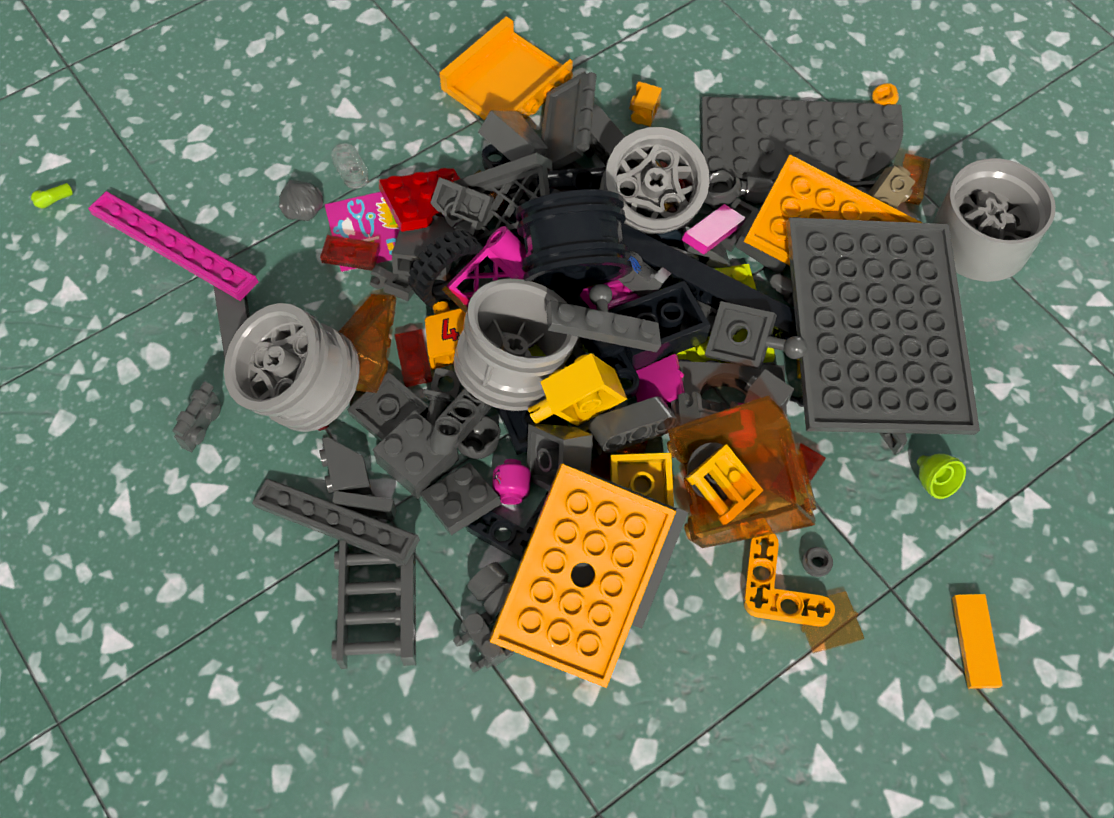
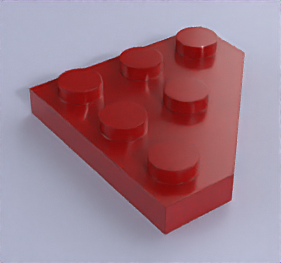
M454 168L416 172L405 176H390L379 180V190L401 232L427 228L432 223V217L436 213H441L432 206L431 200L439 177L452 182L460 179Z

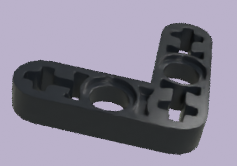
M549 491L543 497L524 529L492 511L482 516L484 524L491 526L489 534L486 533L487 526L482 523H477L474 526L472 522L466 526V529L470 534L521 562L524 554L522 545L527 546L532 535L530 532L532 533L535 523L538 520ZM500 528H507L511 531L512 535L506 541H499L494 536L495 532Z

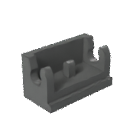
M693 391L692 396H689L688 393L678 395L681 426L720 435L743 428V422L740 421V408L737 402L731 401V414L729 415L727 414L726 403L702 399L699 392Z

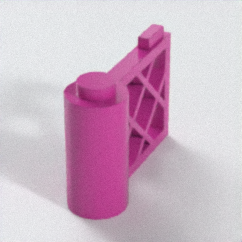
M500 227L489 237L486 246L454 277L447 287L468 306L469 298H472L473 294L479 289V278H493V281H496L498 277H510L511 279L523 280L526 272L522 270L521 263L526 258L525 245L507 227ZM488 256L493 261V272L479 273V264ZM498 267H500L504 272H498ZM464 279H474V292L462 293L457 286Z

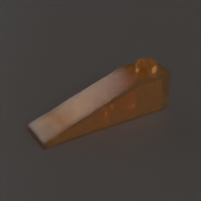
M371 294L338 331L353 343L358 354L360 368L356 391L377 393L387 372L389 361L386 359L387 348L391 346L389 331L394 323L396 297L394 295Z

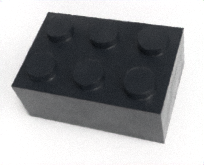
M685 281L608 310L610 313L657 322L659 325L661 347L657 352L625 346L624 352L635 370L705 343L710 329V323Z

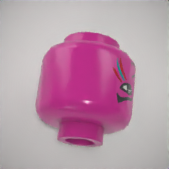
M507 459L504 461V464L498 465L493 470L492 489L499 496L501 503L517 505L530 495L531 472L529 468L521 464V461L516 459Z

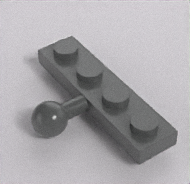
M596 284L590 290L589 297L591 302L596 305V310L550 300L546 307L548 331L657 352L661 347L659 325L657 322L608 312L612 291L606 284Z

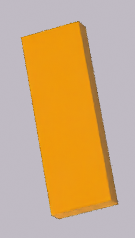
M986 594L954 595L952 602L968 689L1000 688L1003 685Z

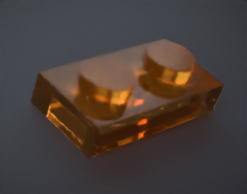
M905 154L902 167L907 169L911 173L909 177L916 181L911 188L913 190L912 194L905 202L920 206L923 200L931 159Z

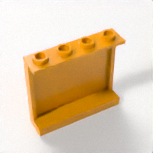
M506 16L439 72L441 90L484 120L491 110L518 111L524 119H527L530 115L535 114L539 107L546 102L548 92L572 79L573 61L569 59L562 65L514 32V21Z

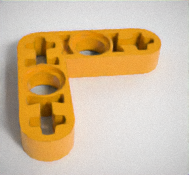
M769 530L756 532L752 537L749 550L744 608L747 613L757 618L816 627L828 625L835 614V606L828 597L774 589L779 545L778 538ZM762 539L767 540V545H769L765 558H760L761 545L759 544ZM763 566L768 569L770 577L766 580H759L753 575V569ZM757 588H763L761 600L765 603L762 604L761 608H756L755 602L750 601L755 599ZM785 599L793 600L797 604L798 610L793 614H787L781 609L780 603ZM804 602L808 603L806 609L814 610L817 605H822L823 611L828 612L824 614L823 618L817 617V612L807 610L806 616L801 615Z

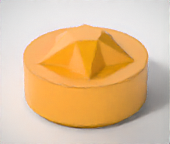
M889 83L876 87L872 93L874 104H896L899 99L897 88Z

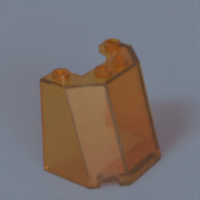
M764 396L668 430L670 441L667 442L668 451L671 453L672 458L676 457L685 466L686 475L689 457L696 448L706 443L727 444L764 490L732 521L723 525L717 518L719 516L706 499L700 497L692 489L686 479L687 476H685L684 484L688 493L691 494L692 503L689 505L691 515L688 516V523H685L684 528L687 538L699 547L707 548L815 525L816 519L813 510H816V501L799 442L795 443L787 415L770 396ZM730 499L723 500L728 508L733 504Z

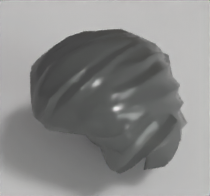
M719 170L709 175V188L704 203L708 204L714 211L724 204L728 206L733 203L741 193L739 178L733 177L725 170Z
M289 180L279 196V208L284 216L291 220L310 221L316 216L323 205V197L319 188L309 182Z

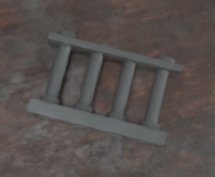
M340 540L339 551L334 552V567L339 569L337 640H332V659H336L341 669H347L348 656L395 653L396 656H400L404 666L416 665V548L407 565L404 566L374 553H350L346 540ZM396 564V567L401 566V577H396L393 581L349 583L350 566ZM396 593V596H401V607H395V610L349 612V595ZM396 623V626H400V637H395L394 641L348 643V625Z

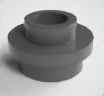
M813 547L805 552L802 558V565L811 576L823 577L831 571L833 559L826 549ZM818 559L822 566H814L812 560Z

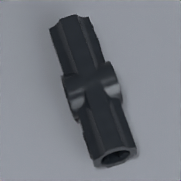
M606 167L568 168L549 171V188H554L561 192L599 190ZM539 176L537 177V186L540 184Z

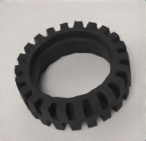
M454 230L453 234L451 232L445 233L444 239L441 236L435 239L436 244L430 243L427 246L428 250L426 252L422 251L419 254L421 259L414 261L413 266L415 268L410 269L409 272L411 275L408 277L409 285L416 295L429 307H433L434 304L441 301L447 303L449 301L451 303L456 301L457 296L447 285L484 248L469 231ZM462 256L455 268L449 272L446 281H435L446 266ZM485 259L479 264V273H483L485 270L483 267L487 265ZM464 279L457 288L462 293H465L466 289L470 290L473 287L474 279Z

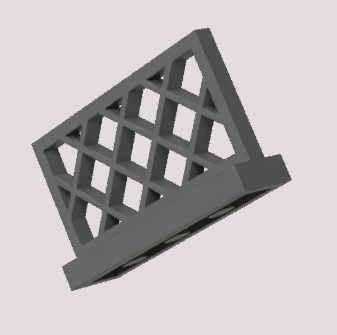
M534 153L453 181L486 195L493 191L498 194L476 238L479 242L488 240L497 229L503 226L507 227L511 232L517 231L519 222L517 221L512 224L508 220L515 208L517 209L520 206L518 203L525 191L532 196L530 200L550 194L548 172L552 171V160ZM539 176L540 184L535 192H533L528 186L533 178ZM517 184L519 189L513 199H511L506 194L511 185ZM503 199H505L510 204L502 216L497 212V209ZM495 215L500 221L494 230H489L487 226Z

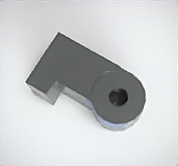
M630 251L631 257L628 260L632 263L633 271L617 280L640 297L661 290L671 273L663 267L657 272L644 263L639 254Z

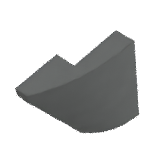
M439 177L431 204L438 212L443 214L446 222L452 228L459 231H469L477 238L489 213L494 197Z

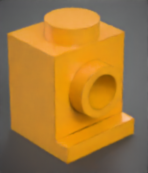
M638 81L636 95H633L629 110L633 111L631 115L632 122L651 127L660 106L662 88Z

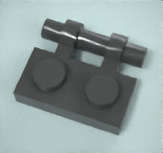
M203 382L199 390H194L190 397L192 401L185 411L180 412L176 418L177 424L172 430L181 448L191 453L196 445L203 441L208 426L217 419L222 406L216 394L212 392L214 387L207 382Z

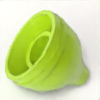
M938 453L931 456L922 455L917 460L921 485L935 498H948L961 487L965 480V465L956 457Z

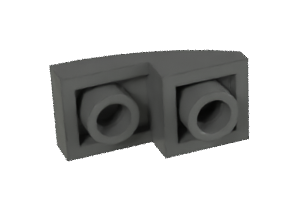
M685 226L681 233L682 238L685 232L691 229L690 227ZM683 241L686 252L702 255L705 265L712 268L731 267L726 249L721 243L717 244L706 254H702Z

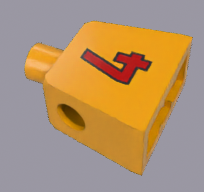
M445 301L434 304L432 307L434 315L425 318L427 350L431 370L454 364V353L460 334L464 330L466 315L464 310L456 309L450 311L449 305Z

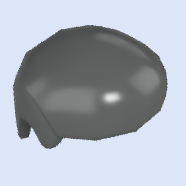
M484 416L457 447L459 452L464 456L474 459L490 456L497 449L501 429L498 423L489 416Z

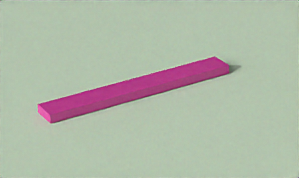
M107 191L88 208L95 217L239 301L259 282L255 275Z

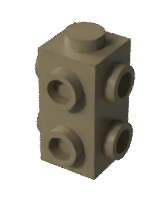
M902 166L887 167L870 189L868 195L897 209L901 202L904 203L913 192L911 188L916 181L909 177L911 173Z

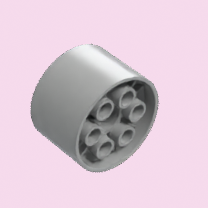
M982 159L970 163L957 173L932 223L949 224L956 273L978 281H1000L1017 274L1025 266L1054 220L1055 200L1046 182L1030 168L1006 159Z

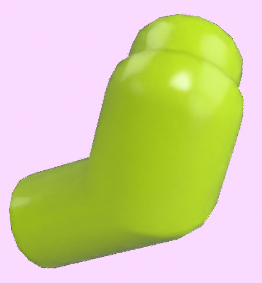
M65 183L45 191L37 190L32 193L31 200L34 206L44 209L58 200L72 196V189L69 184Z

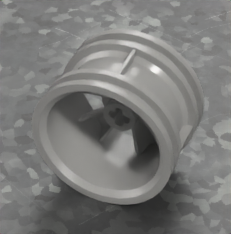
M501 279L480 287L470 299L464 319V330L460 334L454 353V369L464 388L478 400L490 406L511 411L528 410V407L546 399L540 381L548 378L549 374L557 369L565 368V363L570 358L578 338L577 336L548 331L546 307L550 300L562 303L567 302L549 288L522 279ZM502 332L512 333L515 335H507L506 337H503ZM537 345L546 356H532L528 349Z

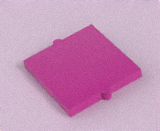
M676 354L636 371L639 376L638 392L635 395L637 403L653 397H661L665 403H669L678 399L679 394L685 393L682 381L684 373L680 371Z

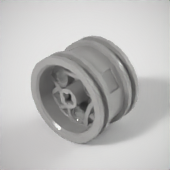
M647 127L634 131L616 145L608 159L599 190L612 191L623 196V210L626 215L624 224L654 238L655 233H667L689 226L707 197L709 169L704 155L698 146L687 136L676 130L664 127ZM655 160L667 163L668 167H659ZM636 161L639 165L631 170L628 163ZM678 179H683L686 188L681 189ZM620 188H630L633 195L624 196L620 192ZM670 203L674 205L676 212H667L664 204ZM639 213H643L649 217L642 216Z
M277 303L256 311L236 331L225 357L224 378L227 390L237 404L259 415L269 416L271 420L293 431L309 432L329 425L345 410L355 393L359 380L360 365L357 351L353 343L345 335L330 326L320 323L314 316L292 304Z

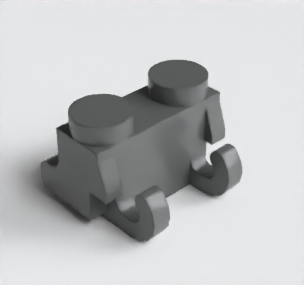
M476 612L467 616L460 626L462 631H467V633L462 637L458 635L453 639L457 647L472 640L483 657L478 663L474 661L470 664L469 667L472 672H477L485 666L487 669L492 665L495 667L515 653L489 642L491 631L487 625L493 624L494 620L487 612L481 615Z

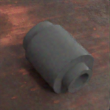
M747 176L745 181H741L739 197H743V201L746 203L763 204L775 181H772V178Z

